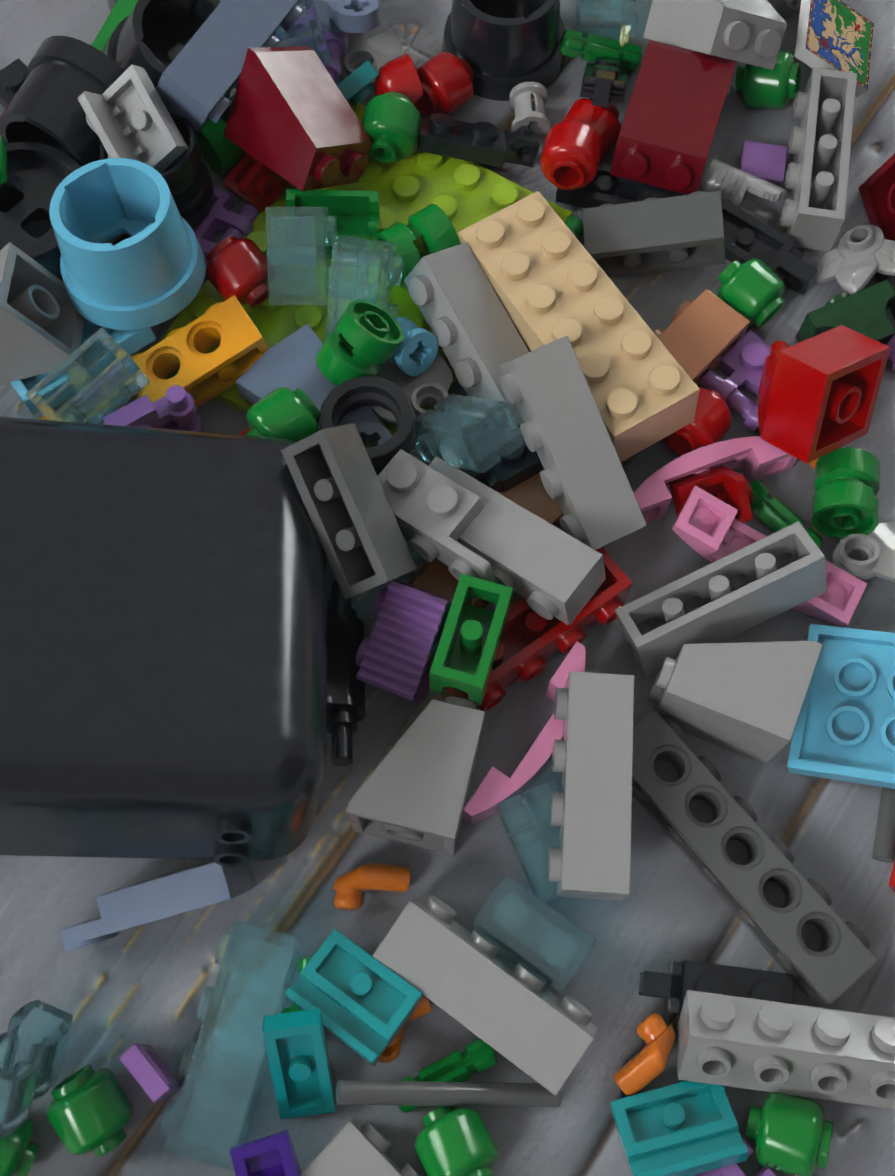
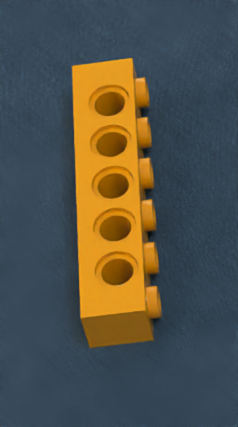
M233 295L224 302L212 305L206 310L205 314L188 325L172 330L164 340L145 352L131 356L123 366L104 378L90 382L82 392L63 404L50 407L39 419L92 423L98 420L96 424H105L102 418L126 406L127 401L131 397L138 395L137 399L147 395L151 403L166 396L167 389L174 385L183 387L193 397L196 408L234 385L236 380L269 347L236 296ZM220 344L215 351L205 354L210 347ZM179 370L174 377L166 379L169 373Z

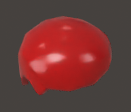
M405 53L385 63L378 70L377 73L379 75L375 78L374 86L375 96L388 92H397L408 97L413 104L422 97L423 87L409 54Z

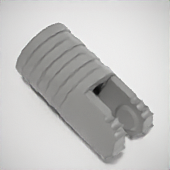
M713 159L698 191L703 192L721 190V199H725L771 226L775 218L773 212L747 200L748 194L752 193L771 202H778L783 200L786 190L782 187L716 159Z

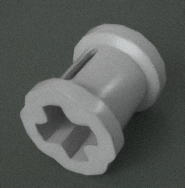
M533 81L523 82L513 87L510 91L509 101L515 111V119L512 121L511 127L512 132L520 128L539 135V139L547 136L550 130V121L545 116L544 106L547 103L548 94L542 84Z

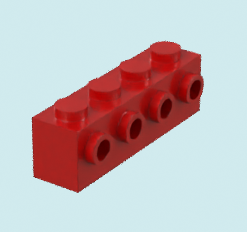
M603 547L596 549V551L603 555L606 579L570 626L556 617H553L552 620L541 617L529 607L526 598L510 608L482 705H476V709L479 708L485 712L489 711L506 697L507 694L504 690L519 679L523 684L531 681L547 667L545 660L559 650L563 655L568 654L576 641L582 643L587 638L585 632L598 622L602 626H606L617 619L615 610L624 606L632 582ZM445 687L452 697L469 700V695L466 692H459L452 687Z

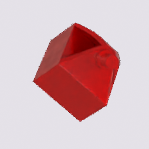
M843 325L790 347L785 341L774 342L770 347L771 354L765 357L758 391V423L761 439L799 460L809 463L868 434L890 346Z

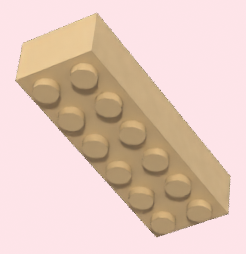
M539 191L458 232L460 244L467 242L529 352L568 336L620 462L694 422L700 391L698 386Z

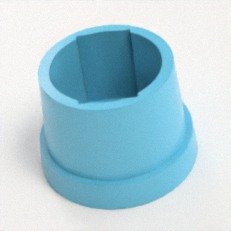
M102 159L73 171L56 188L51 198L49 215L61 252L60 270L70 303L80 315L94 324L109 329L138 330L158 325L173 318L194 300L205 278V256L191 226L181 217L165 179L157 170L133 159ZM122 233L130 237L114 246L111 243H105Z

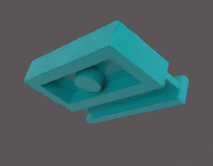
M335 928L300 972L301 976L295 984L284 993L286 999L302 1011L321 1009L324 1028L374 1067L386 1047L392 1043L423 1000V994Z
M683 1081L611 1101V1113L633 1176H694L747 1161V1146L742 1141L737 1120L725 1089L721 1085Z

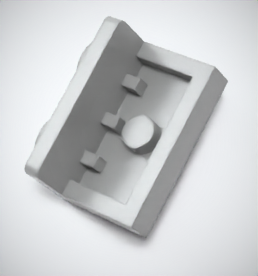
M131 65L102 95L84 91L78 97V101L86 113V121L89 127L98 135L108 153V158L137 160L153 167L161 174L188 149L187 144L143 67Z

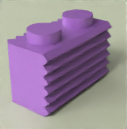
M391 580L388 584V589L383 588L375 600L373 616L377 618V621L374 624V630L370 637L367 636L363 639L358 648L355 662L357 666H360V670L356 674V679L411 701L425 700L430 687L429 673L452 600L407 583Z

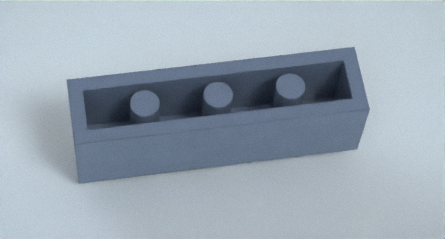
M222 0L162 73L156 90L165 107L175 115L186 118L197 133H199L209 119L217 124L232 103L227 96L233 88L237 89L248 48L277 47L280 39L275 36L281 27L286 32H289L304 11L298 5L300 0Z

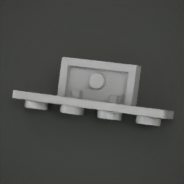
M400 449L377 477L402 535L408 540L409 546L420 557L429 562L437 558L448 565V570L458 581L462 573L497 583L491 564L457 542L458 538L484 508L481 497Z

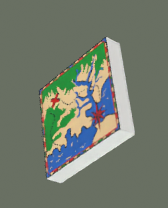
M801 0L795 57L811 68L857 73L855 97H858L868 90L874 23L841 0Z

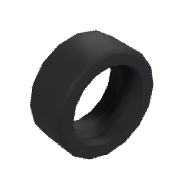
M361 376L346 380L330 391L321 405L319 426L320 430L339 426L343 416L353 409L363 406H377L392 412L397 421V429L394 436L381 445L365 448L376 474L379 475L400 449L408 454L412 450L415 438L414 411L409 397L397 384L381 377Z

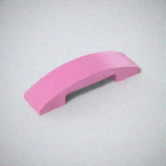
M760 436L729 439L700 447L676 458L653 473L633 493L645 522L649 523L665 517L672 499L670 488L672 483L721 465L733 471L742 468L748 482L751 483L755 479L762 480L791 469L798 458L762 440Z
M697 486L692 489L672 527V530L683 541L711 563L767 537L735 519L738 512L736 508ZM825 560L827 592L792 609L828 623L845 627L849 624L867 583Z
M576 641L549 682L546 696L555 701L556 688H565L570 671L585 672L586 650L585 646ZM553 713L511 778L492 766L463 809V820L473 825L487 819L517 799L532 785L552 760L554 739L563 740L564 720L555 719Z

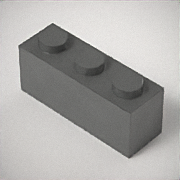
M721 190L713 192L697 191L689 195L668 198L652 197L643 201L623 204L608 203L598 207L583 209L584 248L609 278L726 264Z
M355 423L322 429L281 450L345 600L417 569Z

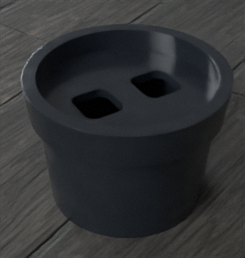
M138 0L131 14L115 28L102 52L125 71L131 65L143 67L156 89L162 73L173 61L168 53L177 45L185 46L221 1Z
M453 0L452 10L445 24L442 52H450L464 59L470 65L473 71V94L479 97L509 101L512 88L523 82L533 81L547 88L558 77L565 62V56L560 53V40L565 31L560 17V0Z
M51 36L46 38L28 65V77L0 117V135L5 139L6 144L12 142H38L53 146L68 154L80 167L100 160V145L102 142L98 135L89 127L86 121V113L78 101V97L84 91L102 95L125 70L106 54L81 40L68 36Z
M38 142L7 143V181L0 184V250L11 242L63 281L60 270L61 252L53 227L39 238L32 237L23 227L32 219L35 222L50 220L49 207L56 188L69 174L80 168V166L68 154L47 144Z

